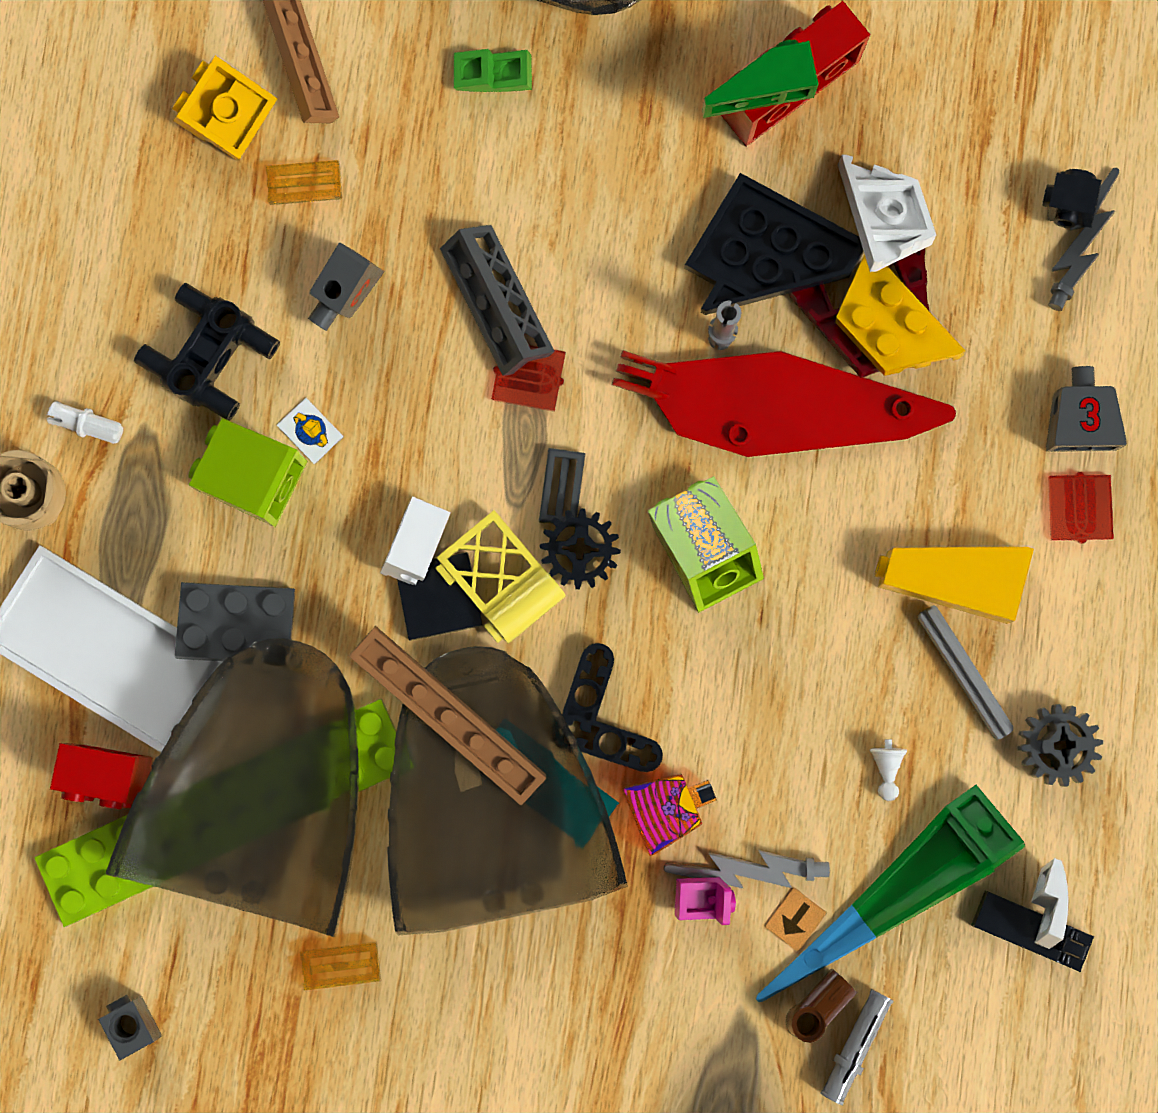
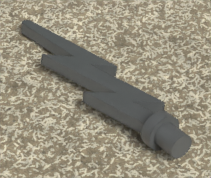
M1113 168L1101 184L1092 228L1077 225L1074 228H1070V231L1080 228L1084 229L1052 269V272L1069 269L1060 282L1054 283L1051 293L1053 296L1048 306L1053 310H1063L1066 301L1072 299L1074 294L1073 288L1099 256V253L1084 256L1082 254L1115 213V210L1096 214L1119 175L1118 168Z

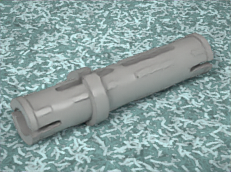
M724 301L718 306L716 317L710 322L713 327L709 326L708 328L709 343L713 348L715 345H718L717 350L728 348L736 338L733 334L737 335L738 333L737 323L742 313L737 303H735L734 307L730 306L732 301Z
M871 989L870 995L854 1024V1028L841 1054L836 1053L833 1059L836 1064L820 1094L843 1106L856 1075H861L864 1070L861 1065L891 1004L894 1002L893 1000Z

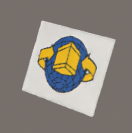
M307 398L277 424L313 464L319 461L344 437Z

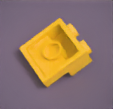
M215 55L209 64L202 60L191 77V79L197 82L190 94L183 90L172 107L177 112L173 121L201 140H207L238 161L278 98Z

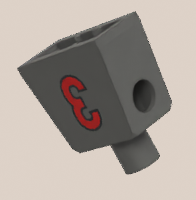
M339 242L310 290L309 294L318 299L319 303L308 319L325 331L328 330L338 314L350 319L385 271L353 249ZM341 288V294L336 298V293Z
M1093 366L1073 367L1071 369L1072 387H1061L1053 395L1046 452L1117 451L1126 446V435L1116 389L1113 386H1095V370Z

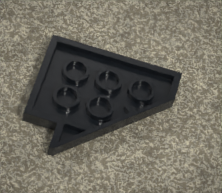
M740 173L685 263V269L715 285L701 307V313L708 315L716 313L718 306L724 301H732L730 305L734 307L735 303L743 306L849 278L864 254V250L859 236Z

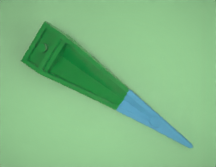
M977 784L946 805L875 882L805 951L757 995L756 1000L758 1002L767 1000L995 872V868L1025 847L1024 841Z

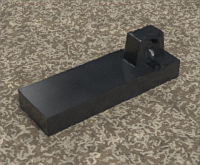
M984 891L971 924L975 928L1081 972L1094 936L1066 925L1062 941L1050 949L1035 943L1043 915L988 891Z

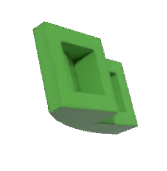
M489 49L454 53V89L469 92L532 90V55L528 50L492 54Z

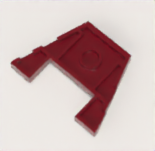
M924 248L893 264L901 282L929 311L927 270L925 269L926 252ZM824 285L788 293L795 304L860 378L879 372L874 364L835 323L840 308L833 309Z

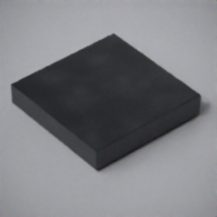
M468 552L452 555L448 559L457 571L472 572ZM432 559L424 580H418L416 585L397 579L409 641L483 626L480 610L458 583L454 582L450 586L436 570V567L441 564L437 559ZM462 576L472 587V577Z

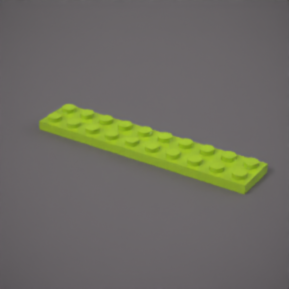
M379 699L34 858L63 927H67L413 767L383 700Z

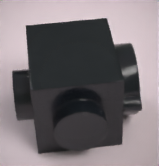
M1069 169L1065 172H1057L1054 185L1047 184L1042 204L1044 207H1049L1048 221H1054L1056 225L1064 228H1074L1076 225L1092 228L1102 180L1096 179L1093 173L1082 169Z

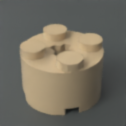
M11 450L0 454V522L26 531L40 529L53 524L57 520L66 498V488L61 472L49 462L27 451ZM27 486L26 493L18 496L19 489H25Z

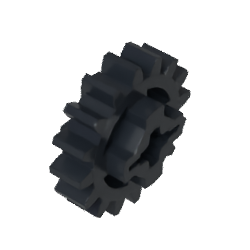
M585 508L580 509L578 517H573L570 510L565 511L566 520L564 522H561L556 517L552 519L556 526L554 531L544 529L543 533L550 540L549 543L540 544V549L547 550L549 555L541 561L542 564L552 563L554 567L550 570L549 574L553 577L560 573L562 575L561 585L565 586L569 579L574 580L575 589L580 590L582 581L587 580L590 587L593 588L595 587L594 578L599 575L605 581L608 579L607 573L604 571L607 566L610 568L617 567V564L610 559L612 555L621 553V549L612 547V542L616 541L619 535L608 534L607 530L612 524L610 521L604 522L602 525L598 523L600 513L595 512L590 519L586 517ZM575 524L574 534L566 541H556L559 534L566 527ZM588 525L599 531L605 544L595 543L588 535ZM577 538H584L585 545L591 548H598V551L584 553L583 559H576V553L562 549V546L574 545L577 543ZM555 554L566 555L572 562V573L559 564ZM594 557H604L596 569L585 573L586 564Z

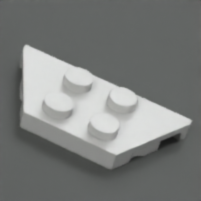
M841 155L838 168L870 272H876L932 245L936 232L917 179L903 174L892 173L888 169L875 164L871 171L851 164L852 156Z

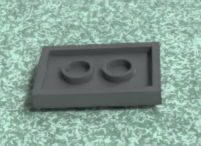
M181 582L175 658L290 665L295 589Z

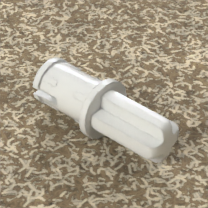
M55 401L51 404L47 414L54 416V418H47L49 424L75 431L82 438L89 435L114 444L119 442L123 434V427L119 422L94 415L93 410L88 408L83 411Z

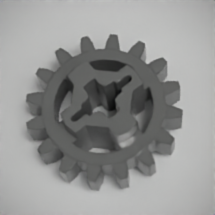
M1055 704L1051 707V714L1047 709L1040 708L1037 710L1038 720L1033 717H1027L1025 721L1031 728L1029 731H1019L1018 735L1026 739V744L1017 746L1018 751L1027 752L1028 757L1021 763L1023 766L1033 765L1035 767L1031 773L1033 778H1039L1045 774L1044 784L1053 785L1056 778H1058L1059 785L1067 787L1069 786L1070 777L1075 783H1081L1084 781L1082 771L1089 774L1095 772L1090 762L1091 760L1102 759V756L1094 752L1096 746L1103 744V740L1094 739L1093 734L1099 727L1098 725L1087 726L1086 722L1090 716L1088 713H1082L1076 717L1075 706H1067L1063 713L1061 705ZM1069 723L1078 729L1082 737H1078L1070 730ZM1047 725L1046 734L1041 740H1037L1040 731ZM1066 741V748L1055 750L1054 742ZM1080 751H1083L1080 760L1074 765L1073 759ZM1039 754L1046 756L1051 762V767H1054V769L1048 767L1041 760Z

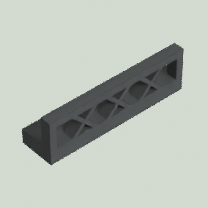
M492 225L459 229L440 250L502 375L514 374L528 361L549 357L555 351ZM476 238H484L490 250L489 253L479 247ZM492 269L502 274L506 282L505 285L495 279ZM508 301L518 306L521 317L511 311ZM525 333L534 338L538 346L537 349H530L524 337Z

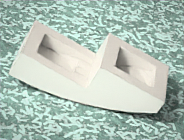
M1056 858L1041 868L1031 901L1045 908L1035 943L1048 949L1063 940L1068 916L1066 875L1062 861Z

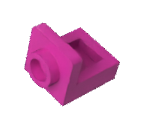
M720 877L676 879L675 917L678 920L716 919L721 925H730V915L735 911L736 898L731 887Z

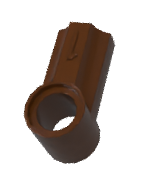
M830 969L799 1005H795L789 1010L785 1021L788 1031L803 1042L811 1043L817 1041L823 1036L828 1024L857 992L834 969ZM804 1013H811L814 1018V1026L808 1033H800L797 1028V1020Z

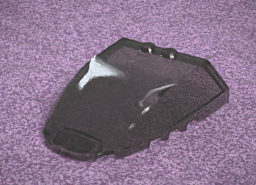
M285 638L257 641L241 652L226 658L216 668L193 698L191 706L181 721L174 726L167 744L161 754L155 758L151 766L152 770L142 790L137 793L112 853L106 875L159 887L336 937L348 888L358 817L359 757L354 700L351 689L340 669L325 653L311 645Z
M482 646L461 648L447 652L424 667L541 769L547 778L522 806L519 805L407 706L402 704L394 744L395 755L393 770L390 774L391 793L390 808H388V872L395 933L398 935L446 932L592 901L628 887L611 822L593 774L558 706L532 669L508 655L506 651Z

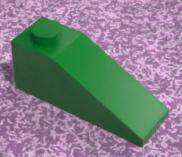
M786 40L768 50L704 98L703 118L814 98L819 84L810 41L798 43V40Z

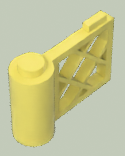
M495 510L436 557L441 563L436 567V570L450 586L454 582L458 583L489 621L484 625V628L497 643L504 639L509 644L566 597L556 581L537 562ZM492 522L503 533L502 548L480 546L481 532ZM476 536V545H475V546H473V545H466L469 541H471V540ZM507 539L516 549H506ZM458 550L475 551L473 572L457 571L448 559ZM479 551L501 553L499 574L477 572ZM505 555H522L531 567L520 576L504 575ZM462 576L472 577V587ZM477 578L499 579L498 594L485 604L475 593ZM503 580L513 581L502 590Z

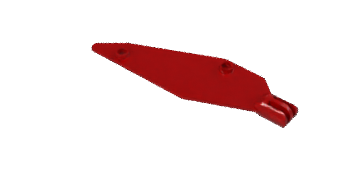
M622 350L620 356L622 359L655 370L654 373L632 366L618 364L616 372L650 383L648 388L619 378H613L612 382L613 386L654 398L678 436L745 457L905 440L949 423L956 417L955 408L949 404L864 377L860 378L858 375L782 351L663 363ZM899 402L904 403L907 407V413L904 416L899 415L896 411V406Z

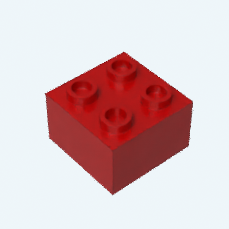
M59 743L50 790L61 791V799L84 802L94 801L95 798L100 799L99 806L112 809L131 808L132 803L144 802L153 757L85 744Z

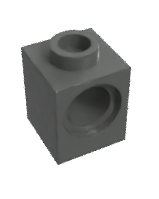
M125 995L107 1005L109 1014L98 1019L119 1061L162 1037L142 995L130 1001L128 995ZM123 1015H130L135 1019L137 1029L134 1034H129L123 1030L121 1026Z

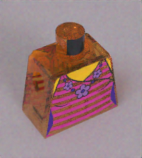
M682 774L622 787L649 856L655 855L701 826L702 821L697 809L717 801L709 780L688 788Z

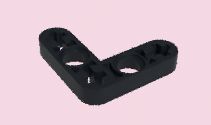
M595 643L589 645L581 655L558 725L557 734L559 740L568 748L641 772L654 771L659 767L663 758L662 749L656 741L596 721L614 666V655L611 649L604 644ZM597 650L603 651V658L608 660L607 667L600 666L596 677L604 678L601 686L591 679L579 678L582 671L589 675L592 663L587 661L588 654L595 655ZM589 685L595 689L597 700L593 705L582 707L576 702L575 692L580 686ZM574 721H578L581 723L580 729L591 733L592 725L599 727L600 729L593 740V750L584 747L588 742L586 739L577 738L575 743L567 741L568 734L563 732L565 725L572 726ZM608 732L618 735L621 741L619 751L612 755L603 753L599 747V739ZM627 737L635 739L631 747L643 749L645 744L651 745V752L656 755V760L654 762L648 761L646 766L640 765V758L629 754L628 762L621 760L620 758L626 750Z

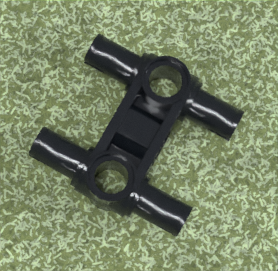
M184 283L176 293L175 301L200 316V322L175 359L171 360L147 344H144L135 355L134 362L160 378L162 387L178 396L181 400L186 401L192 406L200 407L203 405L230 421L237 413L240 403L214 387V382L237 347L242 343L267 359H271L277 352L280 341L254 325L255 322L252 316L240 310L234 303L226 301L221 297H214L212 299L188 283ZM224 315H236L235 323L231 327L220 328V320ZM186 375H194V385L188 390H180L179 383L181 379Z

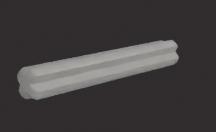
M933 605L920 612L918 620L992 736L998 740L1013 731V725L939 609Z

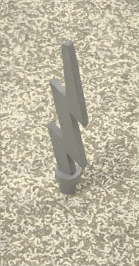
M759 850L768 866L709 852L710 857L719 869L666 863L664 871L691 878L720 877L727 885L743 888L735 875L792 888L783 872L806 877V881H814V877H829L830 867L829 862H814V858H806L803 861Z

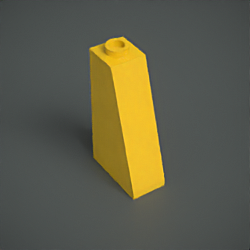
M1030 547L892 548L887 551L886 556L880 555L875 570V577L880 578L878 588L1008 624L1016 620L1034 549Z

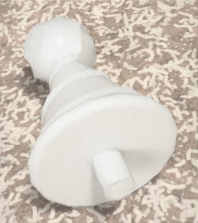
M885 739V748H872L870 752L884 780L878 788V794L883 800L892 801L899 795V788L893 781H895V776L904 755L907 753V749L892 748V739Z

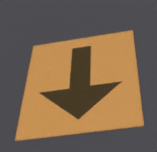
M793 888L765 927L799 952L827 912L796 888Z

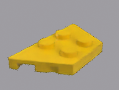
M864 254L836 316L835 323L874 366L886 376L900 373L906 368L918 369L930 366L931 362L952 358V361L963 357L966 350L888 266L876 272H870Z

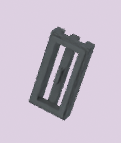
M548 449L539 523L554 524L552 521L554 517L561 522L566 520V517H563L562 514L570 459L577 460L570 508L573 517H577L585 453ZM555 457L562 458L556 510L555 515H548Z

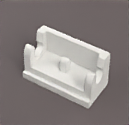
M412 496L380 573L412 585H416L418 580L423 581L451 512Z

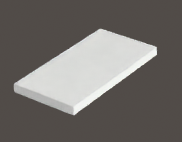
M41 545L37 548L0 607L1 655L169 758H172L231 663L225 661L176 659L177 628Z

